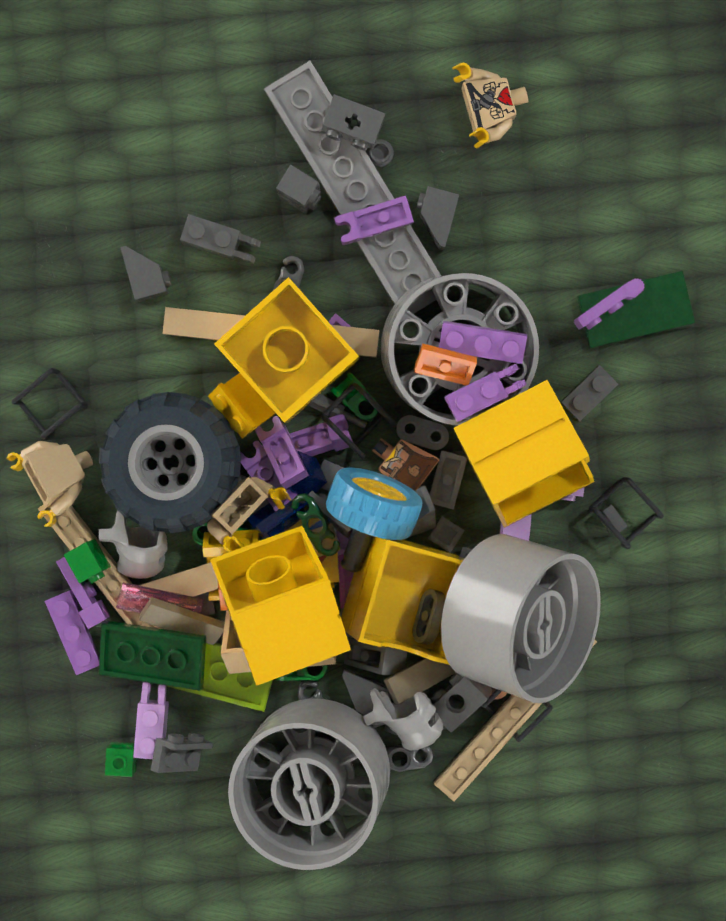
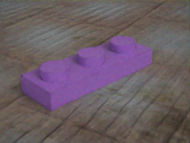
M443 321L439 348L470 356L522 364L527 334Z
M72 590L46 600V606L75 674L78 675L99 666V653L88 628L79 614L80 609Z

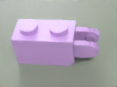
M143 682L141 700L137 708L133 758L153 759L156 738L166 737L169 703L166 701L167 685L158 686V700H149L151 684Z

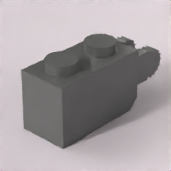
M188 214L180 238L184 245L230 260L236 258L253 264L256 257L249 253L237 251L239 243L242 242L251 247H260L261 241L243 235L239 230Z

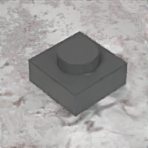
M606 504L599 509L619 532L628 527L611 504Z

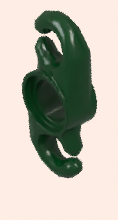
M307 494L297 495L292 501L291 507L293 510L298 509V504L301 501L309 503V509L306 512H296L297 517L302 521V526L318 553L324 556H333L340 547L338 540L333 542L331 549H325L322 546L324 539L335 538V534L329 528L327 516L322 512L313 497ZM315 517L322 521L323 529L321 532L310 530L308 523L311 518Z

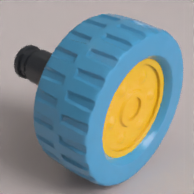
M361 468L340 469L336 473L330 487L326 508L338 521L353 528L344 552V559L341 560V566L351 572L361 571V564L365 560L373 536L388 540L408 538L412 534L423 504L421 497L407 485L386 475Z

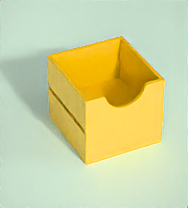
M289 277L214 343L284 423L290 422L324 389L359 360L357 353Z
M548 380L454 427L462 448L504 528L594 482L593 475L587 465L590 462L589 454Z
M303 526L210 559L256 686L351 650L329 578Z
M373 536L365 560L361 564V571L354 572L341 616L345 632L358 642L377 647L396 648L432 661L450 665L443 650L441 623L438 637L429 645L417 643L413 638L412 631L424 592L428 589L441 591L446 599L452 579L464 558L453 553L405 540H388Z

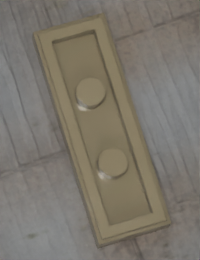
M153 597L149 599L139 618V621L166 630L206 635V643L214 645L223 634L225 624L223 621Z
M423 658L385 679L384 682L394 704L399 705L414 697L416 692H423L456 672L448 664Z

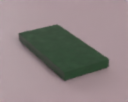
M683 271L641 280L645 284L642 293H639L638 296L631 300H621L624 304L621 308L612 314L608 310L599 316L602 321L588 330L586 326L584 327L589 348L694 324L695 320ZM623 285L578 295L577 299L581 315Z
M105 620L101 623L99 675L200 691L204 686L206 635Z

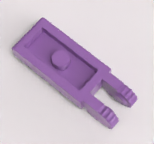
M638 278L632 279L574 320L578 330L585 326L588 330L602 321L599 316L608 310L612 314L624 305L621 300H631L638 296L639 293L644 291V281Z
M517 364L498 373L495 371L445 396L444 398L456 422L507 398L508 394L526 386L525 380H518L504 389L500 381L501 378L516 373L519 369Z

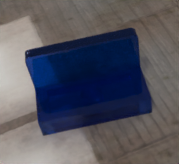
M293 500L284 505V509H278L277 511L269 503L250 516L248 521L255 530H258L259 536L264 540L283 533L301 519L297 517L296 512H306L309 509L307 502H299L298 509L293 510L291 507Z

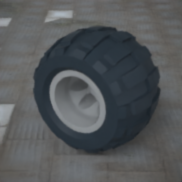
M163 392L134 401L125 407L124 411L116 419H113L105 432L107 435L103 447L100 448L101 481L106 494L110 496L115 504V508L125 518H129L139 524L140 527L152 531L183 532L205 524L214 518L211 513L232 494V490L237 486L240 479L242 459L240 446L238 445L234 430L227 419L215 407L202 399L187 394ZM178 439H183L186 444L183 450H178L175 447ZM160 440L166 444L163 452L156 450V443ZM175 455L179 459V465L169 469L166 465L167 458H173ZM189 455L195 456V466L193 467L187 464V457ZM151 458H154L158 463L155 470H151L147 466V462ZM181 473L188 475L186 484H181L178 480ZM163 474L169 478V483L166 486H162L159 483V477Z

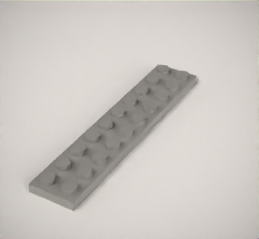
M311 61L264 88L267 96L340 215L394 199L366 151L353 147L351 141L343 138L341 141L333 140L326 136L327 132L322 130V124L333 97ZM410 224L357 241L394 304L417 284L441 276ZM430 289L419 296L407 310L415 314L435 302L437 299L433 290Z

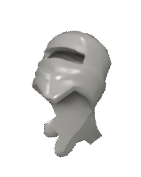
M117 511L115 524L112 529H99V541L115 544L119 554V561L117 562L118 572L138 579L157 575L164 568V554L168 550L165 532L152 531L143 527L129 528L126 525L127 518Z
M376 688L371 690L370 696L373 702V711L363 716L366 726L373 725L376 728L386 724L392 731L397 733L402 741L403 748L410 751L430 746L439 738L443 730V722L438 713L435 712L436 707L425 693L416 692L414 697L399 705H395L391 702L389 693L379 692Z

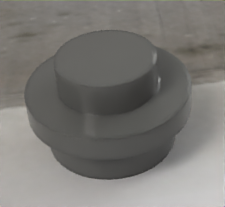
M378 139L373 150L367 149V155L374 166L384 167L392 161L394 151L389 142Z

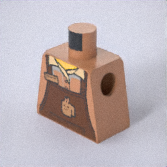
M381 438L372 449L376 455L384 460L378 470L383 475L407 485L414 491L420 487L440 460L402 439L393 447Z

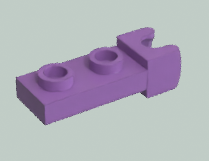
M406 196L358 211L345 213L334 218L337 226L348 225L351 228L348 234L341 237L342 245L351 244L361 239L414 223Z
M340 414L330 417L329 419L352 441L349 432L346 431L349 426L345 416ZM325 422L290 433L301 460L333 449L339 451L349 447Z
M274 416L272 419L274 423L272 430L265 432L259 426L255 431L260 442L263 444L281 485L287 489L309 476L285 424L278 416Z
M254 441L253 446L256 449V455L253 458H246L241 453V464L250 477L260 478L273 485L275 489L283 487L265 449L259 441ZM291 486L285 489L291 501L288 499L281 501L285 506L284 509H278L272 498H266L278 516L292 508V501L297 494Z
M65 557L56 561L83 609L79 614L86 627L89 629L109 618L110 614L103 601H96L94 597L97 594L93 585L89 581L79 584Z

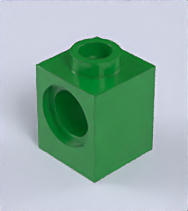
M96 539L87 541L64 554L79 584L89 580L90 584L105 577L103 571L111 567Z
M111 742L106 748V776L132 777L137 770V758H133L134 743Z

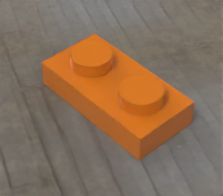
M422 343L414 366V373L467 386L475 370L477 357Z

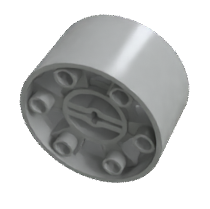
M469 273L450 274L431 278L417 284L397 301L390 311L382 331L381 359L388 381L403 401L431 419L445 424L460 425L529 388L537 369L539 339L536 325L528 308L510 288L483 275ZM469 284L484 288L496 296L484 313L472 308H466ZM452 285L456 286L460 291V297L455 302L450 301L446 294L448 288ZM432 289L442 312L426 324L407 309L419 296ZM503 306L507 308L511 315V318L506 322L502 321L499 317V311ZM463 320L473 326L505 330L515 325L517 333L527 334L523 363H517L519 369L512 377L505 376L501 380L507 384L505 388L518 380H525L527 385L508 394L507 398L456 422L453 414L432 410L423 405V403L437 384L446 389L454 390V392L466 385L414 373V369L399 376L394 357V343L419 345V352L422 343L439 347V342L434 341V339L440 341L441 332L439 330L442 328L443 321ZM409 321L415 323L417 327L416 334L411 338H407L403 333V326ZM477 357V364L469 384L495 371L498 373L508 368L511 362ZM422 377L426 382V387L422 392L415 393L412 389V382L414 379Z
M507 534L494 535L480 542L469 552L456 571L444 603L441 637L445 657L452 669L463 677L533 703H545L558 697L573 683L582 670L597 633L601 601L598 578L592 565L580 555Z
M304 699L282 706L268 716L237 757L230 774L228 788L229 805L240 833L265 858L293 869H323L349 858L368 838L388 791L390 763L385 745L376 729L372 725L366 726L364 717L344 704L326 699ZM282 730L289 744L280 752L272 744L265 743L261 739ZM316 730L336 738V741L333 742L327 738L316 736ZM259 753L270 759V761L262 760ZM358 758L368 776H355L352 761ZM288 767L291 770L294 788L291 786L288 778ZM328 776L334 785L335 795L333 797L330 795L327 784ZM255 779L272 780L271 797L265 800L262 799ZM362 788H372V794L365 793ZM345 803L366 816L359 823L348 829L342 821L341 815L337 812ZM289 820L298 825L311 826V832L297 829L286 822ZM324 821H331L334 828L327 827Z

